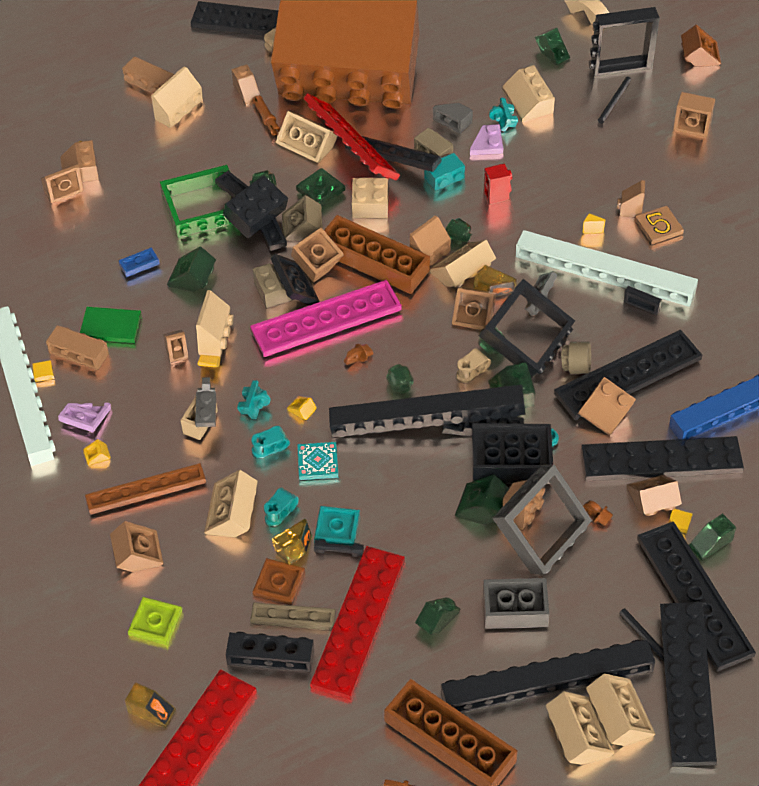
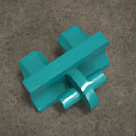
M500 98V104L493 106L489 111L490 119L498 121L501 131L506 132L508 127L515 128L518 123L517 116H512L515 109L514 105L507 104L505 98Z
M253 380L249 387H243L242 396L246 401L239 402L237 406L240 414H248L251 419H257L259 410L263 406L269 405L271 401L267 391L259 387L258 380Z

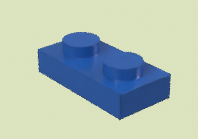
M152 247L118 260L119 266L126 277L160 264Z

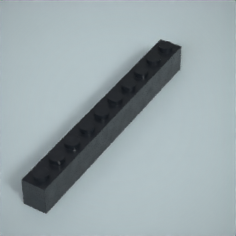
M522 385L329 407V423L332 437L382 433L392 430L400 431L409 428L440 426L452 423L459 424L461 422L526 415Z
M648 639L633 640L623 645L614 644L609 648H595L586 653H573L567 657H554L548 661L531 662L521 667L512 666L507 670L489 671L484 675H470L465 679L448 680L441 684V697L443 701L461 713L589 686L604 673L626 678L653 672L655 658Z

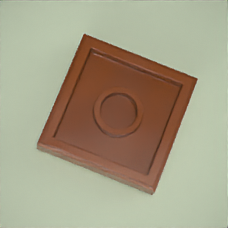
M266 558L253 589V596L292 605L303 579L305 568Z

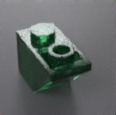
M558 28L547 30L535 37L541 52L556 65L570 58Z
M722 513L708 522L689 546L701 560H704L733 541L736 526Z
M447 597L428 601L425 603L415 623L431 635L439 633L461 609L456 606L455 601Z

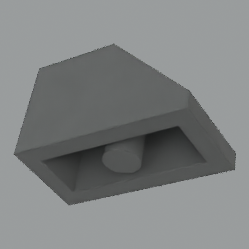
M460 103L435 105L433 107V120L460 134L472 123L473 110Z

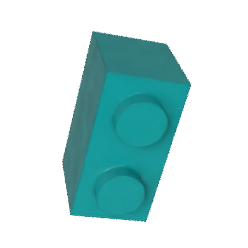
M455 153L441 158L442 161L434 172L424 170V178L435 191L465 178V165Z

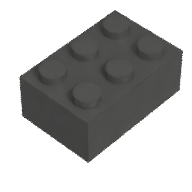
M546 578L484 580L485 629L548 627L550 614Z

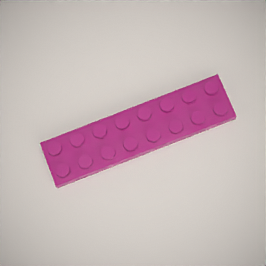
M384 280L251 325L250 330L263 356L266 357L402 310V305L388 281Z

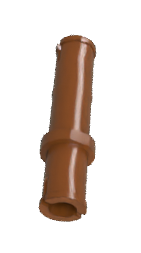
M255 96L252 102L260 113L263 124L268 127L271 135H278L277 131L280 132L281 128L276 122V117L271 114L262 96Z

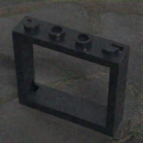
M656 7L596 15L595 22H593L594 35L591 36L593 47L590 48L591 60H589V68L592 69L594 76L653 69L660 20ZM647 22L642 55L600 60L603 28Z
M522 279L478 336L532 378L536 373L541 374L546 368L544 363L546 361L550 362L555 355L553 352L555 348L558 350L565 342L563 337H568L573 331L571 326L575 320L525 279ZM520 294L562 327L537 363L494 329Z

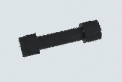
M319 539L315 540L314 552L323 554L325 551L351 553L352 557H362L364 545L360 543H353V545L326 543V540Z

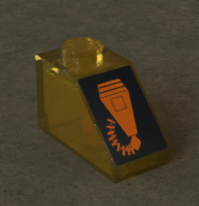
M484 265L474 278V289L497 293L496 297L510 294L517 285L516 278L487 265Z
M301 520L272 538L277 555L289 565L307 553L312 537L307 520Z
M136 682L125 699L129 713L164 728L167 727L176 711V708L155 690Z

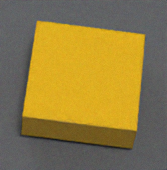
M51 360L32 363L35 382L54 379Z
M673 509L668 523L674 521L680 532L687 533L693 514Z

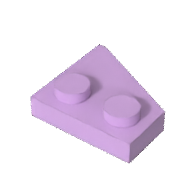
M500 124L483 125L470 148V155L503 154Z
M68 403L58 415L59 421L94 432L111 410V404L104 403V406H93V403Z

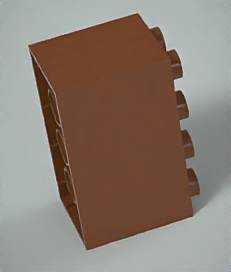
M280 0L271 59L278 94L291 101L301 100L302 96L309 93L328 103H333L336 99H346L351 104L357 106L368 105L369 101L382 102L384 106L393 109L400 108L403 104L411 105L419 41L417 0Z

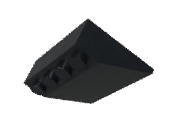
M472 423L473 483L513 484L526 481L541 465L553 464L551 424Z

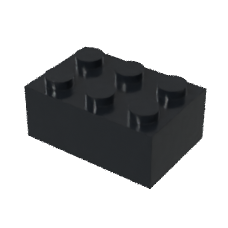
M263 175L225 204L223 216L246 238H250L286 210L288 197Z

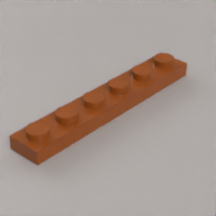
M201 463L85 494L90 515L201 485L206 483V478Z

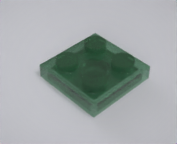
M320 168L296 185V191L321 204V208L346 190L343 183L323 168Z

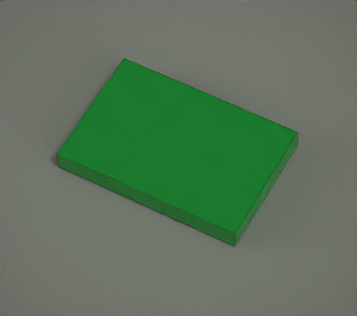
M86 307L80 333L103 341L135 343L142 314L140 310Z

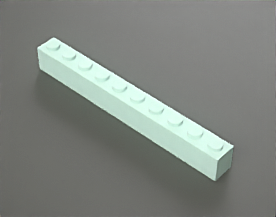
M523 230L516 245L517 258L625 289L627 286H630L655 297L689 307L697 288L698 279L525 230Z
M7 306L0 308V361L31 466L54 460L52 452L56 450L53 440H48L51 433L49 426H44L43 423L47 421L44 410H39L42 407L40 397H35V393H38L36 383L30 380L34 378L31 367H26L29 364L27 354L22 353V351H25L23 340H18V337H21L19 327H14V324L17 323L15 314L10 313Z

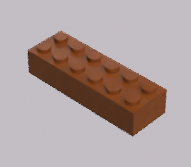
M336 215L324 230L344 253L339 262L378 280H387L390 285L409 294L413 293L430 271L429 255L339 215Z
M412 679L406 683L384 709L385 723L477 786H498L517 761L518 750Z

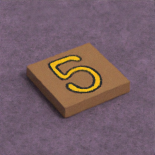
M668 206L635 216L636 223L651 245L682 235L684 229Z

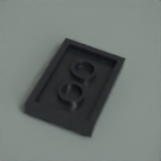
M277 254L271 257L274 269L278 273L280 282L283 284L286 295L290 299L310 305L320 302L307 274L296 261Z

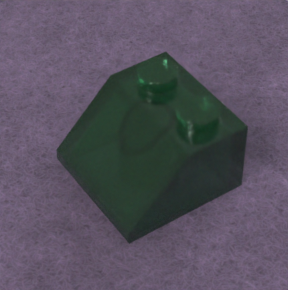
M201 246L178 259L167 285L172 288L192 292L200 288L203 289L208 284V277L214 270L216 259Z
M526 363L508 365L488 380L490 388L522 385L525 408L535 405L536 392Z
M495 475L466 483L455 516L484 525L495 522L492 518L503 507V498L510 488Z

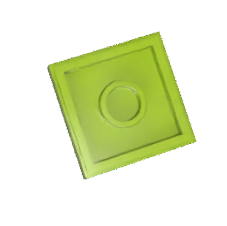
M142 597L128 629V635L168 645L181 615L182 607Z

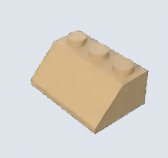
M534 65L519 69L502 86L522 122L553 113L555 98Z
M187 67L181 68L151 95L155 120L171 128L202 101V88Z
M288 111L275 143L319 163L333 148L337 135L329 127L296 112Z
M487 240L468 242L430 267L429 272L446 287L454 286L457 288L465 283V279L476 276L478 274L477 271L480 269L483 270L491 266V262L496 257Z
M211 290L206 292L196 325L198 355L221 356L222 350L226 349V337L230 335V325H233V314H230V306Z
M238 470L215 482L204 533L207 535L237 537L247 532L250 528L251 513L253 511L258 481L243 471Z
M604 673L586 687L589 699L598 713L597 717L603 724L606 737L611 744L626 746L656 735L630 679Z
M563 692L546 705L549 712L548 716L553 722L556 736L562 744L564 756L568 762L584 765L614 755L602 723L597 717V711L589 697Z

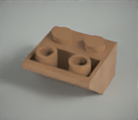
M526 481L512 484L503 498V506ZM544 487L513 519L519 529L524 530L527 524L530 525L534 519L535 511L541 509L544 503V499H542L545 492Z

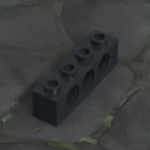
M229 632L225 654L227 665L311 672L314 640L306 637L291 638L285 635L268 636L263 633ZM248 647H253L251 650H246ZM274 649V651L268 652L267 650ZM295 651V653L289 654L287 652Z

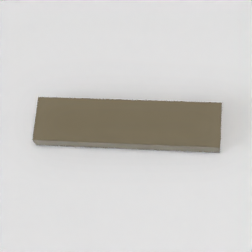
M253 602L250 623L332 631L335 623L336 609Z

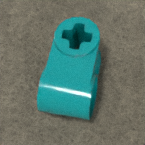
M274 426L263 432L256 433L251 439L253 445L252 455L256 458H265L268 455L285 450L290 445L289 439L280 426Z
M279 488L264 505L266 524L269 526L280 525L290 512L296 508L299 498L287 490Z

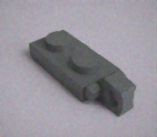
M552 271L540 275L534 287L547 297L549 290L554 286L557 274ZM526 299L528 303L525 310L531 316L537 315L540 309Z
M210 377L202 378V388H197L196 427H216L215 388H211Z

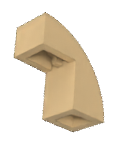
M564 0L571 13L584 10L591 24L595 22L597 14L609 13L599 0Z

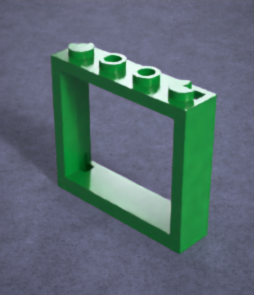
M228 165L160 181L161 193L178 238L231 224L223 216L224 210L180 221L171 196L217 185L215 184V179L230 171Z

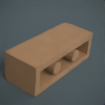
M135 56L122 68L125 81L151 93H154L175 75Z
M57 325L46 341L50 354L95 370H99L109 355L106 342L89 337L84 333L72 331L67 327L64 328Z

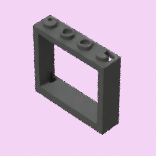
M554 464L541 465L492 518L530 573L542 575L551 570V566L562 558L566 549L575 543V539L586 531L587 526L592 521ZM549 481L575 521L540 559L513 519Z

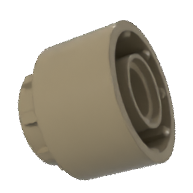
M589 341L570 342L569 345L562 347L561 361L564 371H569L570 374H587L591 371V344Z

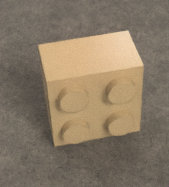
M353 178L352 218H388V178Z

